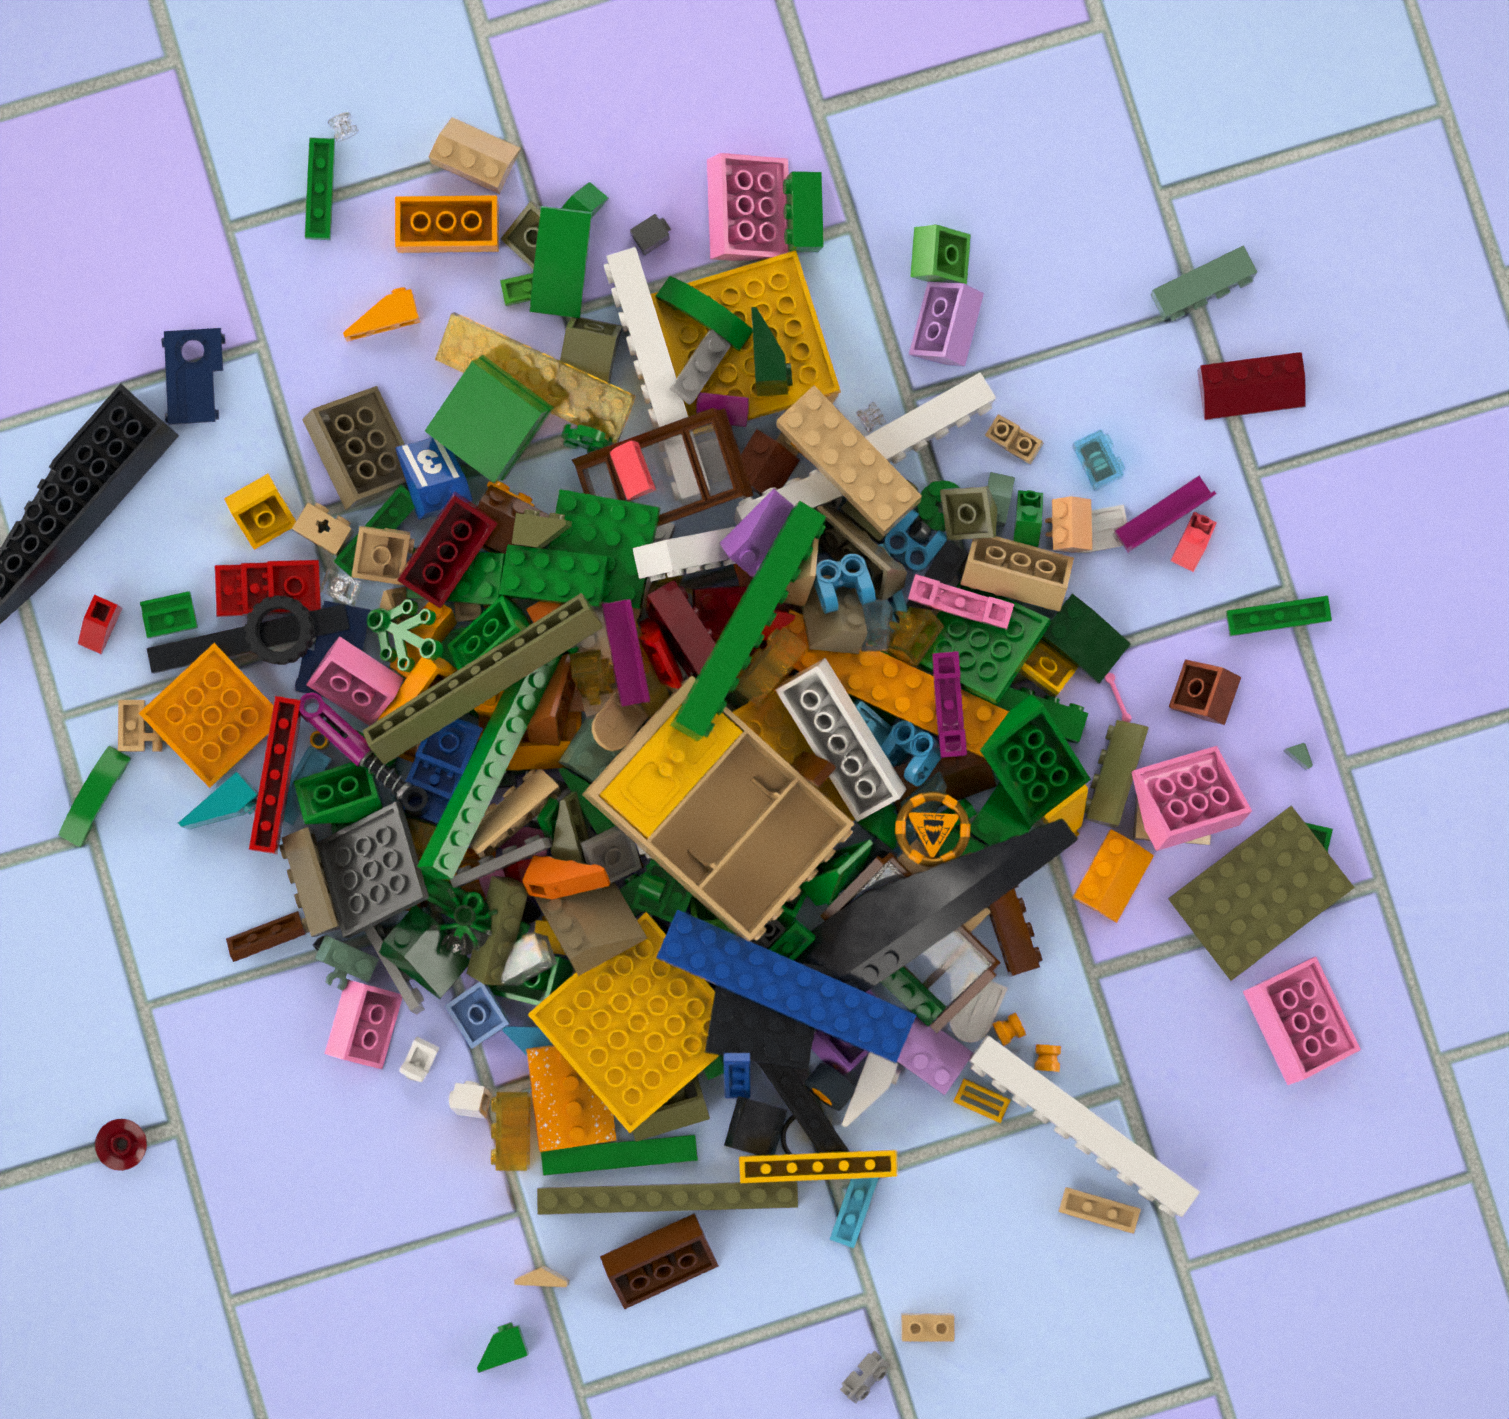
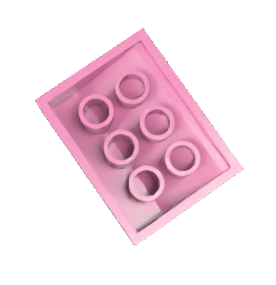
M719 153L707 159L710 259L726 261L765 260L788 253V244L784 242L785 229H788V219H784V205L787 204V194L783 193V181L789 175L788 158Z
M1217 746L1132 771L1144 828L1156 851L1240 826L1252 812Z
M1316 956L1243 991L1287 1085L1304 1080L1361 1050Z

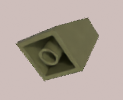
M572 317L565 330L555 386L561 387L566 392L583 391L586 392V395L600 398L601 395L606 396L609 390L622 326L583 317Z

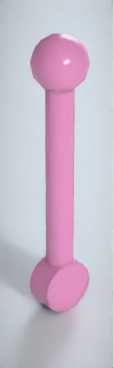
M1108 673L1105 676V681L1112 688L1122 713V721L1130 722L1132 717L1127 713L1114 682L1115 675Z

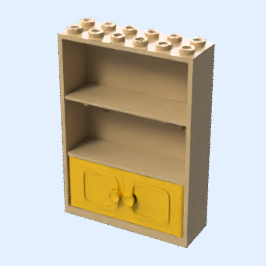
M693 676L685 679L682 687L676 689L582 795L737 936L746 941H753L754 939L757 941L767 930L764 925L768 921H775L784 911L781 906L786 901L795 899L801 892L799 886L803 882H809L819 871L816 869L820 862L826 863L836 852L833 849L834 846L840 842L844 843L853 833L850 828L854 823L726 706L720 715L716 714L712 723L715 725L707 738L703 736L700 740L695 741L670 726L696 680Z

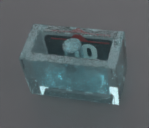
M1102 429L1073 443L1072 447L1094 491L1123 478L1125 466L1119 456L1115 457L1111 449L1114 447V444L1108 433L1104 435Z

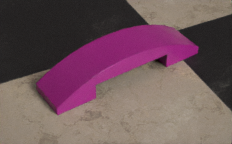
M959 651L932 653L941 757L967 755L960 685Z

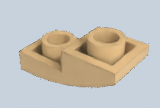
M999 414L985 434V437L1030 465L1044 444L1042 440L1022 430L1019 425Z

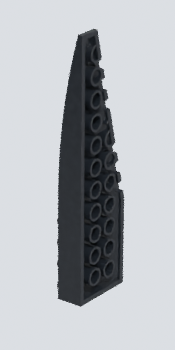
M121 383L49 465L51 470L46 479L42 478L40 480L36 496L32 502H27L24 507V516L21 521L15 522L0 548V624L65 564L180 436Z
M1061 818L1034 828L1022 835L1010 837L1008 840L998 844L986 846L974 853L970 852L938 864L926 871L917 872L899 881L895 880L887 883L883 887L866 891L812 929L811 932L815 935V940L794 961L825 967V975L863 992H867L1019 885L1075 843L1078 838L1064 819Z

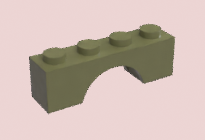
M491 877L486 902L490 911L496 909L497 914L492 916L491 931L485 944L478 949L472 950L466 973L482 984L503 986L505 984L528 896L524 884L512 877Z

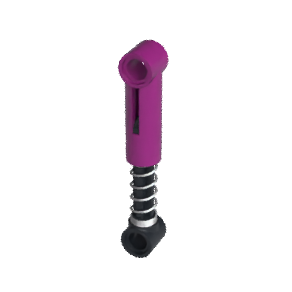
M310 692L300 698L299 711L304 721L315 727L356 766L369 769V774H374L377 781L381 780L385 788L391 789V793L395 794L398 802L402 803L407 814L412 817H419L427 812L429 800L425 790L414 784L411 785L410 782H405L402 776L399 777L394 772V769L389 768L386 764L384 765L369 748L366 739L327 705L320 695ZM315 703L319 705L318 710L314 713L306 711V707L309 704ZM325 718L327 721H329L337 730L340 731V733H338L336 730H334V729H333L326 721H324L323 719ZM412 797L422 798V803L419 806L413 807L409 805V800Z

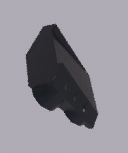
M738 1096L724 1146L755 1155H774L788 1110Z

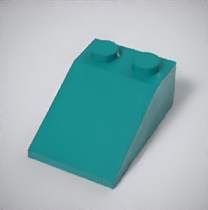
M235 772L179 821L178 824L182 828L191 830L243 816L246 813L251 815L256 809L258 791L244 775Z

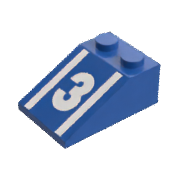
M433 437L395 448L418 520L439 515L454 492H457L470 502L473 501L466 477L453 452Z

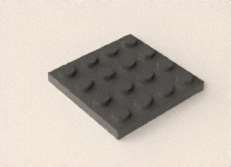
M394 802L317 842L343 938H351L429 898L422 871L417 867L419 861L402 803Z

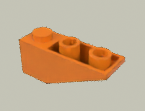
M534 855L522 880L529 896L552 900L607 887L611 883L605 868L599 865H586L573 860L563 861L550 856L540 857Z

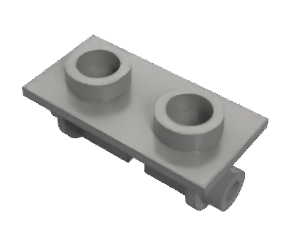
M875 1350L872 1354L868 1353L857 1366L864 1373L859 1376L853 1370L841 1383L843 1386L840 1390L855 1404L858 1401L864 1400L869 1395L872 1385L886 1376L890 1364Z

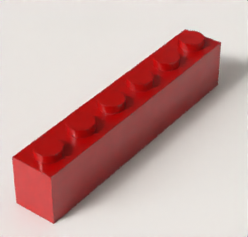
M275 696L249 850L278 855L302 717L299 711L301 700Z

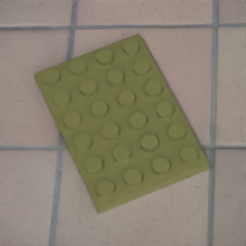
M1291 805L1170 896L1168 900L1228 979L1232 981L1355 887Z

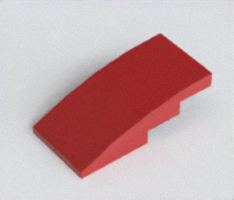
M319 560L267 561V563L214 566L216 617L247 616L249 612H252L255 604L262 602L264 598L277 595L298 600L309 611L321 609ZM276 609L267 615L291 614L292 612L286 609Z
M645 618L639 622L641 629L638 631L641 636L638 640L659 682L678 689L682 687V672L660 627L655 621Z

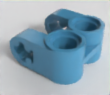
M911 510L887 533L884 543L892 557L902 563L909 571L920 573L937 556L947 540V535L939 530L926 547L909 537L906 532L919 516V513L915 510ZM894 537H899L903 540L904 546L901 549H894L890 546V540ZM913 553H920L924 557V562L920 565H915L911 562L910 556Z
M848 554L841 561L823 560L817 564L814 587L825 614L838 611V600L835 591L839 587L855 588L862 605L876 601L874 586L866 562L860 555ZM848 569H854V570H856L857 572H856V573H850V572H848L847 570H848ZM824 575H829V576H831L832 578H831V579H826V578H824V577H822V576H824Z
M908 721L898 722L881 745V749L893 767L896 766L905 752L914 756L905 769L904 778L915 786H920L926 781L942 758L939 742L929 733L922 731Z

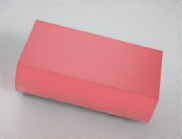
M631 440L610 452L628 502L656 491L638 442Z

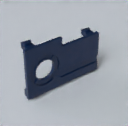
M221 328L164 331L161 344L165 351L168 412L165 413L166 423L168 425L216 422V420H219V410L215 409L213 372L223 371L222 344H226L225 334H222ZM195 340L203 345L204 354L200 360L189 362L184 359L182 348L188 341Z
M324 600V605H322L321 609L341 604ZM346 605L351 630L316 638L314 650L308 649L307 654L301 660L299 675L295 682L296 692H312L324 697L307 686L309 679L339 636L363 651L368 628L367 617L371 609Z

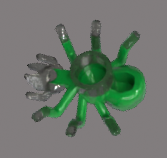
M449 888L448 893L457 907L455 912L451 913L439 906H435V910L453 918L456 923L432 925L431 929L448 930L456 928L455 932L446 935L441 942L442 946L447 942V950L454 945L453 953L461 950L463 944L464 947L461 955H465L468 945L465 942L464 933L469 935L475 950L479 951L478 940L469 927L492 936V931L476 923L496 915L498 910L495 909L484 915H479L485 908V901L482 895L477 892H469L463 898L461 905L453 890Z

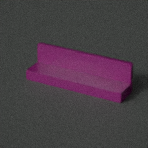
M1199 475L1115 530L1114 533L1127 553H1129L1210 500L1217 493L1215 491L1211 493Z
M626 599L601 604L621 707L643 702L648 703L650 702V696L631 600Z

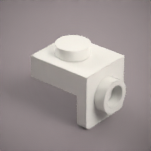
M417 1036L399 1072L410 1080L423 1082L431 1069L440 1047Z

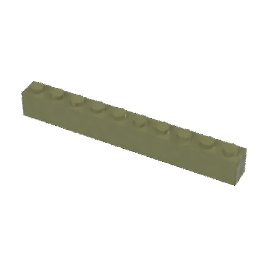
M579 594L362 730L369 748L385 765L602 629L603 626L597 613L583 594Z
M798 1181L537 1188L538 1215L798 1208Z

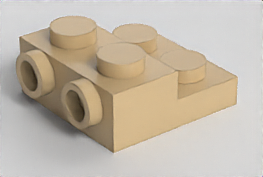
M359 526L352 578L403 585L397 579L407 564V554L413 553L415 539L410 538L409 531Z

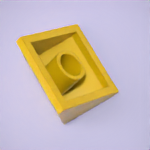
M1040 639L1019 673L1049 696L1056 697L1079 667Z

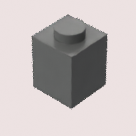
M655 213L630 229V234L645 256L670 240L668 232L671 229L663 217L659 219Z

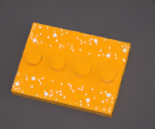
M554 1045L527 1048L539 1151L544 1152L617 1141L613 1113Z

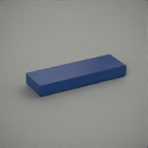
M724 1053V1091L726 1099H737L738 1096L751 1098L750 1053Z

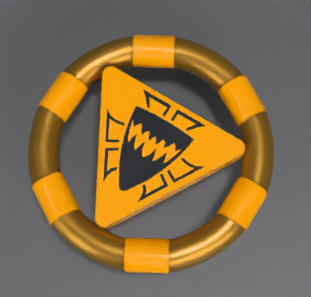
M924 792L910 798L900 809L895 821L896 839L899 847L909 859L919 865L933 867L957 858L964 852L970 838V821L962 805L948 794ZM937 801L954 810L956 814L916 813L911 811L925 802ZM907 817H909L930 857H925L909 845L905 836ZM959 818L960 839L957 845L948 853L933 858Z

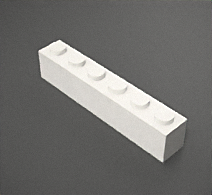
M980 372L865 436V438L889 462L892 461L893 464H896L907 457V452L913 449L915 452H918L928 445L927 441L935 437L936 440H939L949 434L950 431L948 429L956 425L958 428L966 425L971 421L970 417L978 413L979 416H982L989 412L996 397Z

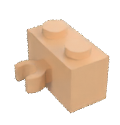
M1074 496L1052 499V518L1045 519V523L1052 524V531L1046 532L1045 536L1053 537V550L1070 553L1092 550L1091 499Z

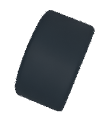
M820 1063L805 1080L806 1087L815 1097L837 1111H840L855 1091L854 1086L840 1072L825 1063Z

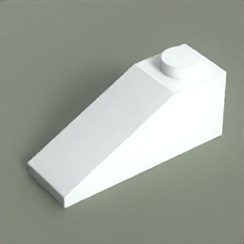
M868 1053L854 1094L851 1097L841 1123L842 1126L847 1127L889 1089L891 1083L896 1085L901 1070L897 1069L898 1063L894 1064L872 1053Z

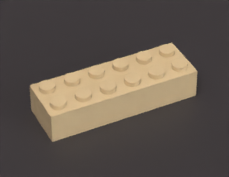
M815 386L810 388L777 419L776 427L883 537L921 502L922 495Z

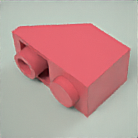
M1193 512L1174 551L1171 562L1194 572L1217 522L1205 515Z

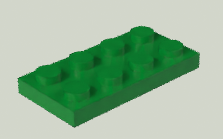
M508 544L499 595L508 598L565 604L582 593L592 608L601 609L609 558L600 555Z
M478 552L445 602L492 605L500 597L499 590L506 554ZM407 587L406 598L426 600Z

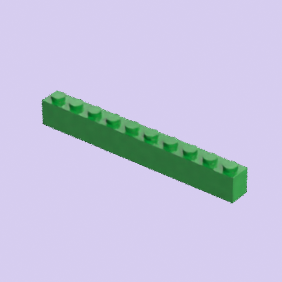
M802 501L793 506L670 726L695 741L700 740L703 736L706 738L709 736L715 725L712 723L716 714L720 715L727 704V701L724 699L728 691L732 693L740 679L736 678L741 669L745 671L752 660V657L749 656L753 647L757 649L765 636L761 634L765 625L769 627L777 615L774 609L778 603L782 605L788 596L789 591L786 590L790 581L792 583L796 581L801 572V569L798 568L801 561H806L814 549L810 546L814 538L818 540L825 530L826 526L823 525L826 518L825 515Z
M563 653L503 691L417 867L434 878L453 879Z

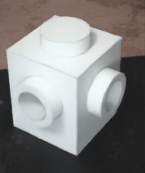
M465 1081L464 1084L455 1083L454 1090L449 1094L448 1102L450 1108L457 1115L486 1119L492 1094L477 1082Z

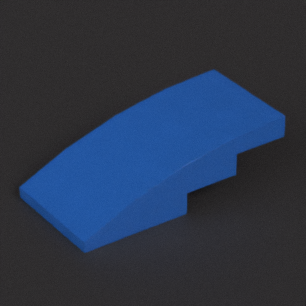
M458 718L440 731L421 741L405 781L410 782L411 785L414 784L421 787L427 793L429 809L424 815L417 818L438 825L478 744L483 730L482 727ZM417 796L409 800V805L417 807L422 803V798Z

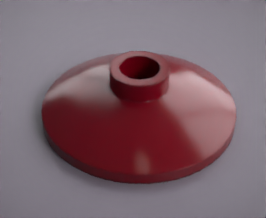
M114 1119L107 1122L99 1130L95 1139V1151L99 1160L106 1167L113 1170L123 1171L135 1167L144 1158L147 1150V1138L143 1129L129 1119ZM121 1139L127 1142L125 1149H120L118 1146V1142Z

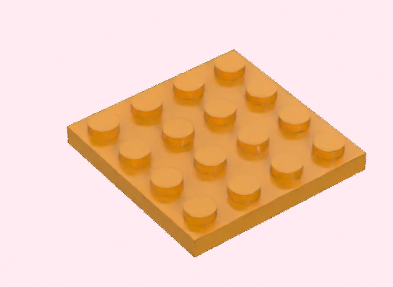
M213 643L138 714L210 788L269 734L274 705L229 657Z

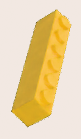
M897 1149L739 1157L740 1183L898 1176Z

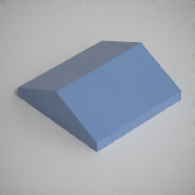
M481 982L476 983L444 1005L471 1049L511 1023L488 985Z

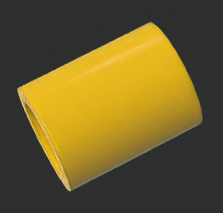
M314 731L310 736L311 745L318 750L328 748L330 741L326 737L323 745L317 746L315 744L316 737L322 734L319 731Z

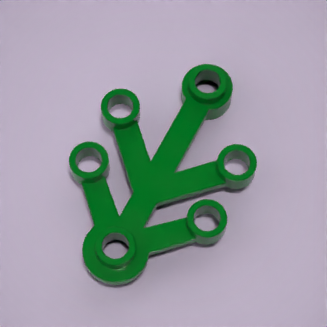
M410 599L404 600L401 605L389 611L383 608L374 609L367 617L368 627L378 634L381 660L392 663L398 656L397 667L404 672H411L415 667L414 659L408 657L405 641L419 648L420 655L429 660H436L443 653V647L438 640L432 638L423 639L410 631L422 624L430 626L436 620L435 612L429 609H422L419 614L415 615L418 611V603ZM404 614L413 616L399 624L392 622ZM388 632L393 634L396 649L390 647Z

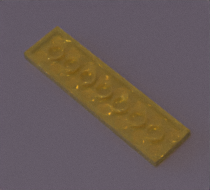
M456 312L450 315L435 360L464 373L471 361L484 355L553 406L554 409L551 414L577 426L584 425L606 433L605 439L609 440L611 437L613 443L619 442L635 401V395Z

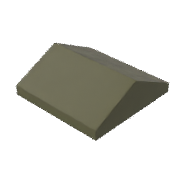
M530 201L500 239L534 270L541 209L533 201Z
M988 486L940 490L947 540L994 538L996 536L997 506Z

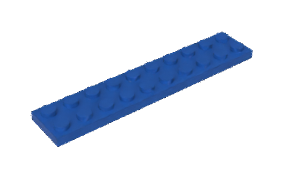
M678 909L656 959L894 1064L897 1063L916 1018V1015L755 943L746 941L737 935Z

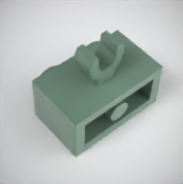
M325 935L315 956L319 961L335 968L333 972L327 975L325 983L331 985L335 978H339L340 982L337 988L342 991L347 986V974L369 982L379 961L373 955L328 935Z

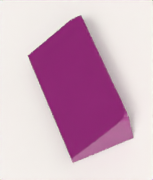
M700 392L697 397L696 414L711 408L718 410L725 408L731 426L747 428L750 401L747 397Z

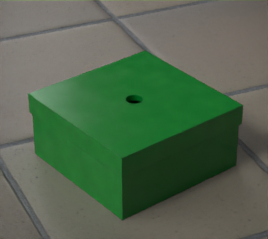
M481 355L478 359L471 361L425 429V432L495 483L507 478L554 407L486 356Z

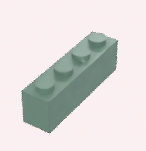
M1243 245L1153 289L1150 295L1163 321L1171 319L1174 322L1186 315L1185 311L1194 308L1196 311L1208 305L1207 300L1215 296L1217 299H1221L1231 293L1230 289L1237 285L1243 288L1253 283L1257 270Z

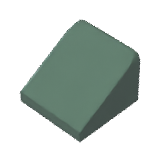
M1301 743L1283 750L1305 770L1313 766L1306 744Z

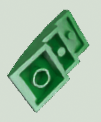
M541 206L530 312L574 318L581 317L592 212Z

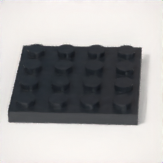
M800 963L824 974L825 967ZM716 985L705 1053L724 1056V1053H750V1061L807 1071L815 1028Z

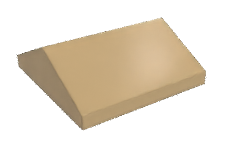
M543 1265L517 1277L514 1280V1285L567 1287L570 1279Z

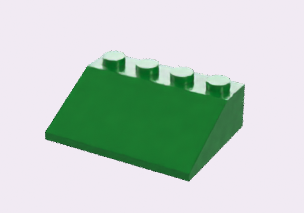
M1029 695L1008 712L980 749V752L1029 826H1032L1091 780L1045 706L1032 695Z

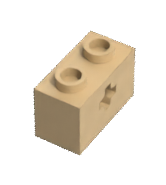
M317 502L314 506L307 503L292 529L337 557L354 533L353 529L349 527L351 522L339 515L336 519L327 514L329 509ZM328 522L329 532L323 531L321 534L320 524L326 525Z
M901 1313L902 1342H955L954 1314Z

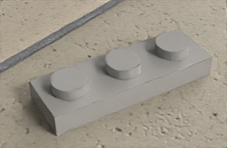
M714 330L708 331L670 387V390L689 405L693 403L731 344Z

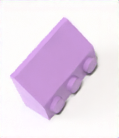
M928 282L909 355L945 365L965 366L984 293L963 283Z
M916 1016L897 1062L945 1095L969 1061L973 1052L944 1031L940 1030L936 1033Z

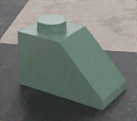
M990 472L987 486L997 506L996 526L1004 527L1015 477Z

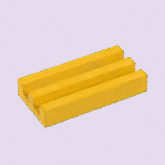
M963 1078L953 1100L954 1103L998 1123H1001L1011 1099ZM966 1085L1004 1102L1003 1106L994 1104L964 1089ZM962 1095L999 1111V1115L991 1114L960 1098Z

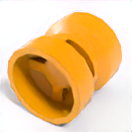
M1016 1012L1008 1015L1007 1021L998 1020L992 1023L1002 1046L1011 1043L1014 1037L1022 1038L1026 1036L1024 1027Z
M1036 1044L1035 1052L1039 1057H1037V1061L1034 1064V1069L1060 1072V1063L1057 1056L1061 1054V1046Z

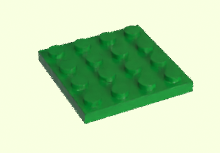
M560 489L555 513L565 515L564 520L572 521V525L550 542L548 549L607 556L609 564L602 602L611 603L630 599L632 608L641 609L647 577L639 579L633 548L654 543L661 508Z
M960 580L956 588L1014 604L1007 629L939 611L910 654L909 660L911 663L933 673L932 653L959 651L961 687L998 704L1050 626V618L1006 597L960 585Z

